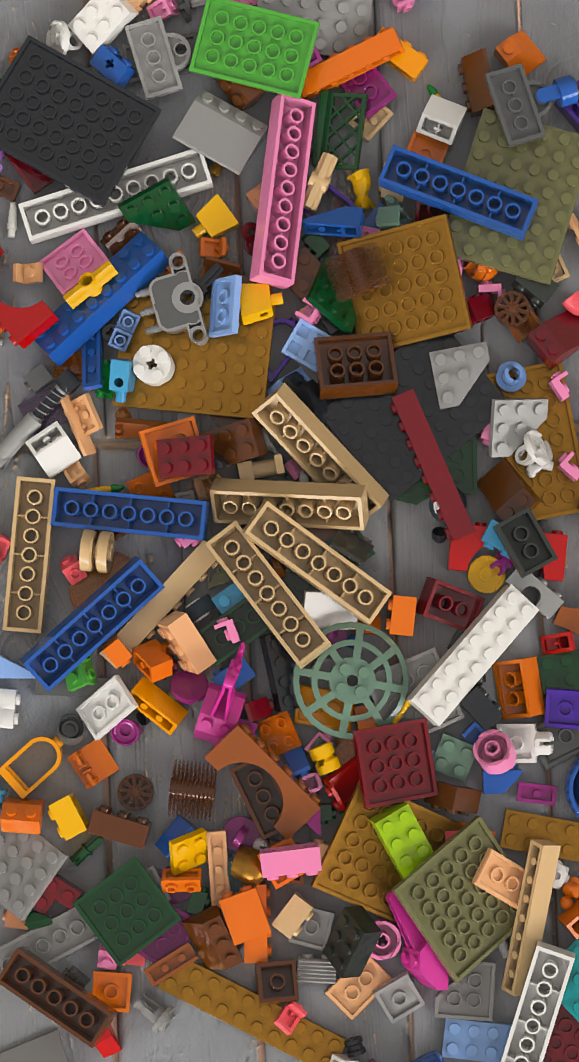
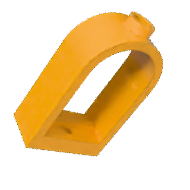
M49 736L36 737L0 767V775L24 799L59 768L63 760L62 746L64 744L57 736L54 738ZM35 742H49L57 752L56 763L29 788L10 765Z

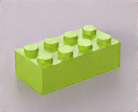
M396 803L369 819L401 880L434 853L408 803Z

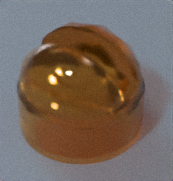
M123 406L115 413V418H132L130 412Z

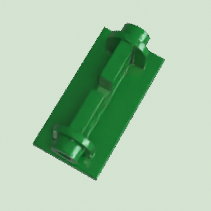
M103 359V388L95 389V393H97L96 397L112 399L115 391L109 390L111 362L107 359Z

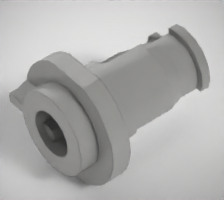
M144 992L141 1000L151 1007L155 1013L139 1000L135 1002L133 1008H137L144 1017L154 1024L152 1031L155 1034L159 1030L163 1033L175 1020L176 1015L173 1014L175 1008L171 1005L166 1009Z

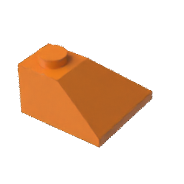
M524 30L508 37L495 48L493 53L504 68L522 63L526 76L547 60Z

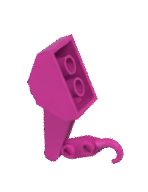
M241 642L234 660L231 659L222 686L210 683L193 737L215 744L239 721L247 694L235 691V686L243 664L241 661L245 650V642Z
M389 891L386 894V901L405 942L402 946L403 952L401 953L403 967L421 985L435 990H448L447 971L394 892Z

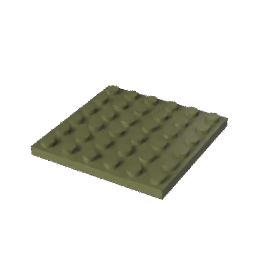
M477 815L392 888V891L453 982L456 983L512 934L517 909L471 883L488 848L507 858L481 816Z

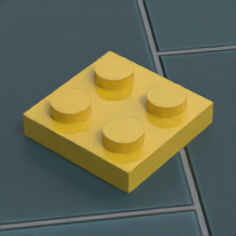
M203 827L169 841L170 866L174 876L208 862L207 835Z

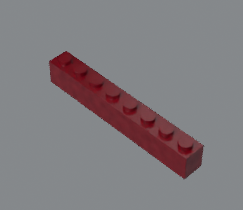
M414 389L392 397L391 409L394 414L398 413L400 421H397L401 432L405 431L408 438L405 441L409 450H414L416 456L413 457L417 468L421 467L423 471L421 478L424 485L428 484L430 487L429 497L432 503H437L439 509L436 510L440 521L444 520L446 524L444 531L447 538H452L455 541L475 532Z

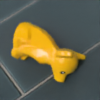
M369 168L358 170L347 176V180H350L353 184V192L357 197L354 205L363 208V210L376 207L375 203L368 197L371 186Z

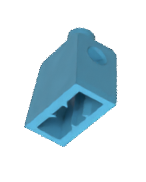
M111 359L109 390L115 391L114 402L126 403L127 392L134 391L136 375L133 372V360Z

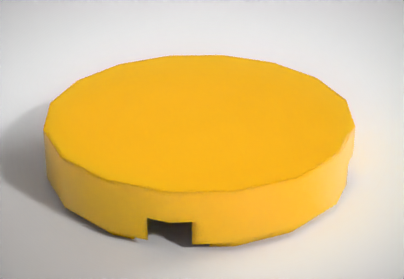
M481 556L470 564L467 571L468 581L476 591L493 593L504 584L506 572L498 576L497 574L500 572L498 566L490 569V565L498 560L497 558Z

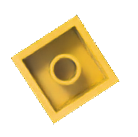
M73 792L48 806L50 818L52 821L56 820L59 826L57 831L60 837H64L66 841L88 829L89 821Z

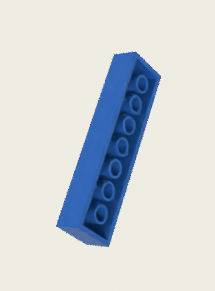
M396 145L392 146L378 179L379 187L524 241L538 207L539 199Z
M142 231L109 260L118 274L103 285L101 293L96 297L89 296L74 309L65 301L54 311L59 320L34 340L59 367L135 297V292L145 288L169 265V259L164 252Z
M55 487L51 525L207 541L210 502Z
M134 556L19 660L49 692L164 589V585L140 558Z

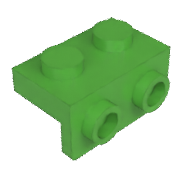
M91 654L65 677L68 691H75L86 685L97 684Z

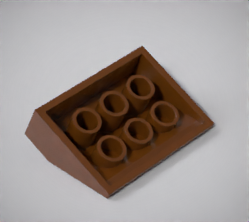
M391 331L314 338L320 400L397 393L398 377Z

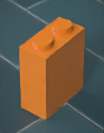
M251 884L241 887V891L233 893V891L226 892L219 899V904L234 946L272 932L257 887H252Z

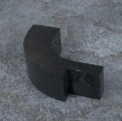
M297 371L285 376L282 382L286 383L325 425L327 420L326 400H320L318 384L315 380L306 381Z

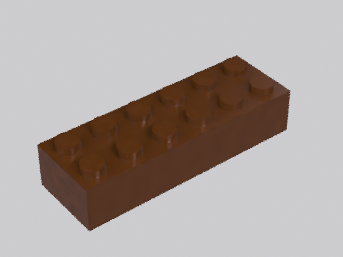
M23 946L16 948L0 973V985L91 1048L97 1046L118 1011Z

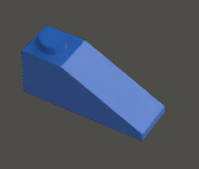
M343 206L305 218L302 221L304 234L361 238L364 224L363 208Z

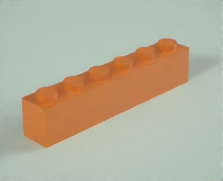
M394 27L384 28L380 31V34L374 37H366L362 40V43L350 45L344 52L332 54L327 60L311 66L308 69L301 98L310 100L320 95L321 90L329 91L405 53L397 31Z

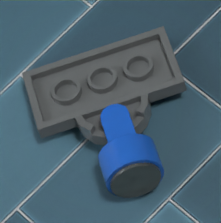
M520 63L486 73L484 76L508 148L546 136L541 118L550 111L553 101L556 100L560 108L576 104L579 101L578 85L575 78L571 75L554 79L552 85L546 86L540 80L528 81L523 65Z

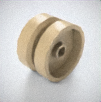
M85 529L82 534L79 551L80 570L91 572L96 567L100 573H109L114 556V533L112 531H101L98 536L96 530Z

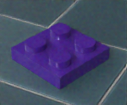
M547 687L545 727L579 729V690Z

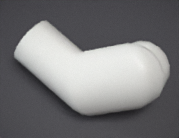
M551 461L546 466H540L534 462L527 466L526 474L528 477L533 478L541 469L552 471L554 462Z

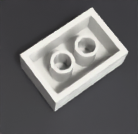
M90 0L67 26L90 52L95 54L102 44L109 46L123 31L124 26H127L138 12L128 0Z

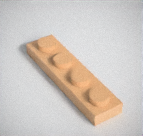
M226 830L206 831L211 907L217 905L218 908H221L219 899L222 898V894L230 891Z

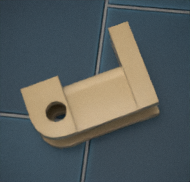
M281 454L274 455V458L237 463L240 479L258 480L285 475Z

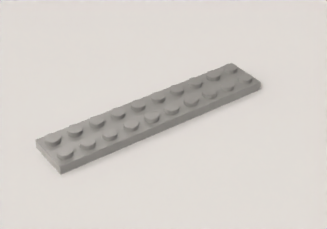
M153 864L146 868V870L162 891L161 877ZM163 892L166 898L170 901L172 899L170 894L168 892ZM73 907L52 918V925L30 930L0 946V973L18 947H25L50 965L98 938L78 910ZM0 985V991L5 989V987Z

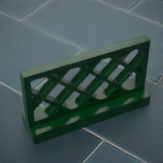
M321 90L312 166L315 169L323 152L330 154L334 152L338 157L334 169L359 170L368 101L367 94L331 93ZM335 98H343L346 103L337 110L334 106ZM356 99H362L361 106L355 111L351 103ZM349 106L353 113L347 119H344L340 113ZM339 115L343 122L334 128L332 120ZM357 116L360 119L359 125L352 129L348 122ZM347 125L351 132L342 138L338 131ZM337 134L341 140L332 147L329 143L330 138ZM352 135H355L357 143L350 148L346 141ZM344 143L349 150L340 157L335 150ZM352 153L355 157L354 165H346L343 160Z

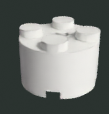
M142 346L133 358V372L141 381L150 386H160L168 382L174 374V361L171 355L160 346ZM154 363L157 364V367H153V368L150 367L151 364H154Z

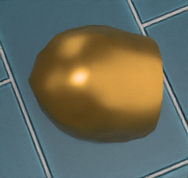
M240 845L233 859L231 875L245 884H260L264 879L262 877L261 862L257 857L260 851L252 847Z

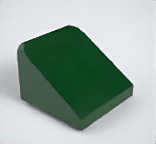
M31 911L24 925L29 930H35L52 925L53 922L46 915Z

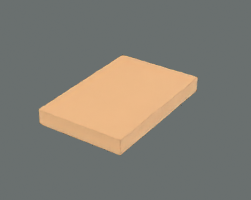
M488 848L471 883L517 909L525 868L495 850Z
M370 957L360 977H339L336 980V984H332L325 991V994L353 1020L375 998L372 990L391 980L392 977Z

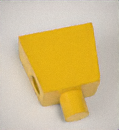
M216 194L196 214V219L200 224L191 231L197 239L206 233L210 238L216 239L238 228L239 222L220 196Z
M242 284L240 309L244 325L272 317L274 315L272 306L284 304L282 292L271 294L269 284Z

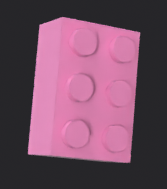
M318 842L260 849L262 877L267 878V880H277L279 876L287 875V878L298 877L299 873H306L308 876L317 875L318 871H322Z

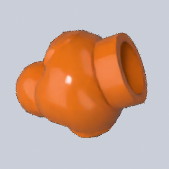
M570 877L568 882L562 885L561 891L565 896L560 899V906L563 909H570L573 906L572 898H579V878Z

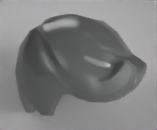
M64 714L56 727L57 737L64 745L74 746L81 743L86 733L84 721H81L76 714Z

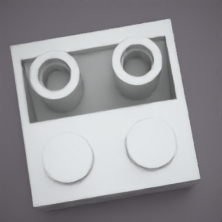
M432 94L422 113L416 132L453 145L467 107Z
M58 421L25 442L50 479L82 458Z

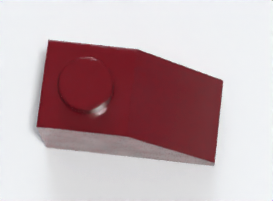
M267 696L244 703L250 723L273 715L272 710L275 709L272 698L268 699Z

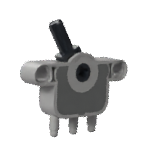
M175 252L169 258L172 273L154 279L148 288L135 292L136 298L150 295L153 306L141 310L140 314L145 316L155 313L158 322L157 325L146 328L145 333L148 335L165 331L168 334H176L188 330L190 339L196 345H205L209 340L202 310L205 308L206 295L209 293L207 288L220 276L224 269L218 263H215L198 281L196 278L193 279L188 259L182 253ZM178 258H182L183 264L176 267L175 261ZM187 296L191 297V302L187 301ZM202 331L204 333L203 338L196 340L195 334Z

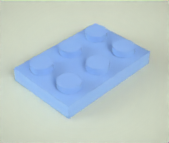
M231 275L222 277L212 283L209 337L216 338L238 333L242 276Z

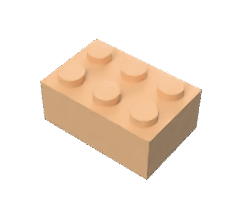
M173 611L156 623L159 627L158 633L163 639L166 638L169 643V650L173 655H177L179 658L178 663L184 671L200 674L217 661L187 613Z

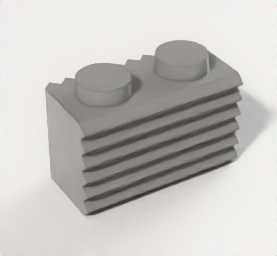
M302 953V956H298L297 982L336 984V970L324 954H321V957H313L314 954Z

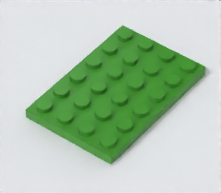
M206 0L189 71L301 99L320 22L232 0Z

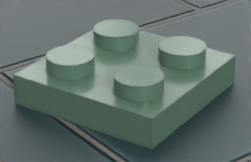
M443 732L433 756L434 770L465 782L475 759L473 754L474 744Z

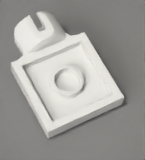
M497 724V730L506 734L516 749L515 763H537L538 755H550L553 753L554 745H544V742L554 741L553 734L551 732L537 731L536 724Z

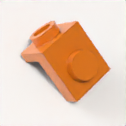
M200 237L198 257L210 256L222 259L227 255L229 245L226 243L227 238Z

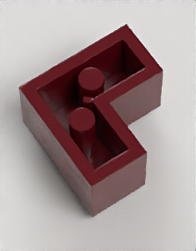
M479 292L471 297H466L472 326L495 316V302L490 293L482 295Z
M56 874L33 909L45 915L55 900L72 909L74 907L73 903L79 899L84 890L61 875Z

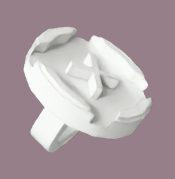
M54 20L50 24L52 27L46 34V45L66 55L67 51H76L82 47V41L73 31H69L64 21ZM71 36H73L76 40L75 46H72L70 44L69 40Z
M531 429L524 434V445L520 446L515 452V460L518 464L528 466L536 462L540 466H546L551 463L553 459L552 449L546 440H542V434L537 430ZM527 451V458L523 460L522 455Z

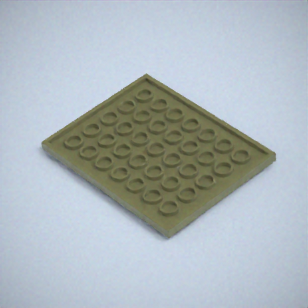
M484 108L464 171L539 199L538 207L524 241L450 214L449 223L457 259L550 285L579 193V134L543 124L546 133L544 138L508 148L496 111Z

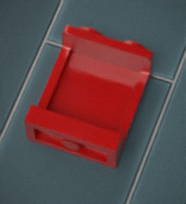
M356 756L322 780L325 785V793L329 798L332 797L333 799L331 802L333 807L337 811L341 810L343 813L359 780Z

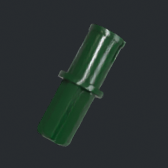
M94 835L85 844H81L82 847L69 857L72 862L75 861L74 864L79 866L89 855H93V851L104 842V838Z

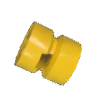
M331 741L308 751L312 761L316 762L315 769L318 776L325 775L342 767L338 757L333 755L335 750Z

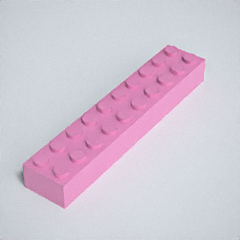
M281 94L272 99L250 281L269 284V286L286 289L294 284L315 116V102Z

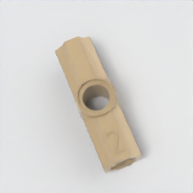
M325 152L321 155L316 170L312 172L308 181L303 208L316 212L323 194L326 193L329 187L330 177L338 161V158Z

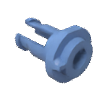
M505 362L498 368L495 376L496 383L506 392L518 391L526 382V371L517 362ZM508 372L514 373L513 376L516 377L515 381L513 380V378L510 377Z

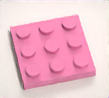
M83 228L40 260L39 263H43L44 271L61 294L65 295L78 284L82 274L94 272L109 259Z

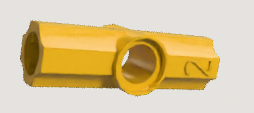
M107 260L94 272L82 274L78 284L63 295V298L74 309L89 296H98L103 289V285L117 275L118 272L110 261Z

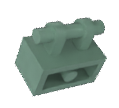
M390 194L385 196L387 206L378 207V213L375 217V223L381 231L414 222L406 213L404 206L399 204L397 198Z

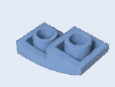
M123 308L108 345L126 352L141 315Z

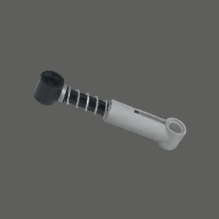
M69 368L56 379L55 389L51 390L50 395L46 396L43 402H40L41 404L38 408L35 407L36 410L34 412H28L0 442V471L10 463L12 457L25 442L43 425L44 417L49 415L51 409H55L54 406L60 403L61 398L73 394L81 386L82 381Z

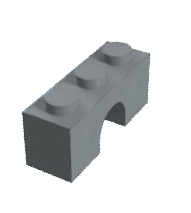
M515 568L504 581L506 584H512L520 592L526 587L535 588L538 592V600L534 605L539 609L538 612L546 619H550L564 603L561 599L563 596L555 589L551 591L547 587L548 583L539 576L537 579L532 573L521 578Z

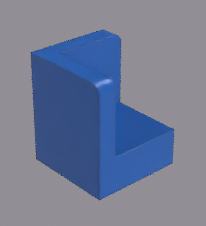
M473 720L460 735L468 742L474 744L478 740V736L485 730Z

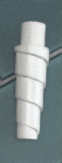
M16 202L10 203L7 223L8 238H15V231H17Z

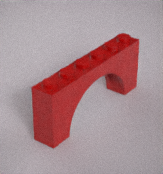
M0 247V257H1L5 252H4L3 249ZM43 300L25 308L11 307L0 301V328L4 332L8 331L11 335L9 337L11 342L15 346L19 344L23 349L59 320Z
M475 522V525H473L475 532L455 541L450 538L447 570L465 572L468 570L471 558L483 547L484 542L480 541L487 527V523ZM552 530L551 533L544 534L558 559L541 568L542 578L544 580L562 582L564 579L568 535H563V531Z

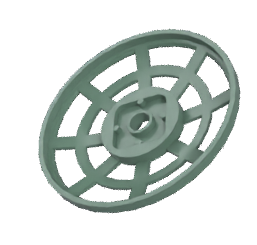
M344 622L328 626L321 631L326 635L339 629L356 628L355 640L350 639L334 643L317 658L313 670L300 669L295 662L292 683L296 702L303 715L311 724L328 735L353 739V733H346L349 721H361L372 716L376 724L381 726L390 724L405 702L408 691V671L400 649L384 632L367 624ZM364 630L380 636L391 648L382 654L376 647L363 641ZM353 645L352 657L342 659L336 651L338 648ZM362 647L373 652L378 658L369 664L365 660L360 659ZM395 654L402 667L403 686L392 684V672L387 660ZM330 655L335 662L330 673L319 671L322 662ZM382 664L386 672V682L376 681L373 671ZM300 675L311 677L312 691L316 701L306 707L300 692ZM350 675H354L357 678V683L354 686H349L347 683V678ZM318 679L328 680L330 692L321 697L318 689ZM374 688L385 690L380 702L374 706L369 698ZM391 691L401 693L395 710L384 721L378 711L387 702ZM334 698L344 702L343 713L340 714L332 710L327 703ZM363 702L368 712L350 716L352 704ZM322 708L330 716L341 720L339 731L324 726L313 717L312 713Z

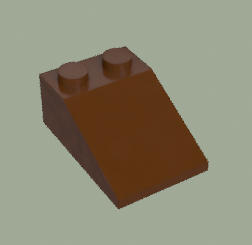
M503 458L477 482L495 513L502 521L527 507L532 511L542 502L506 458Z

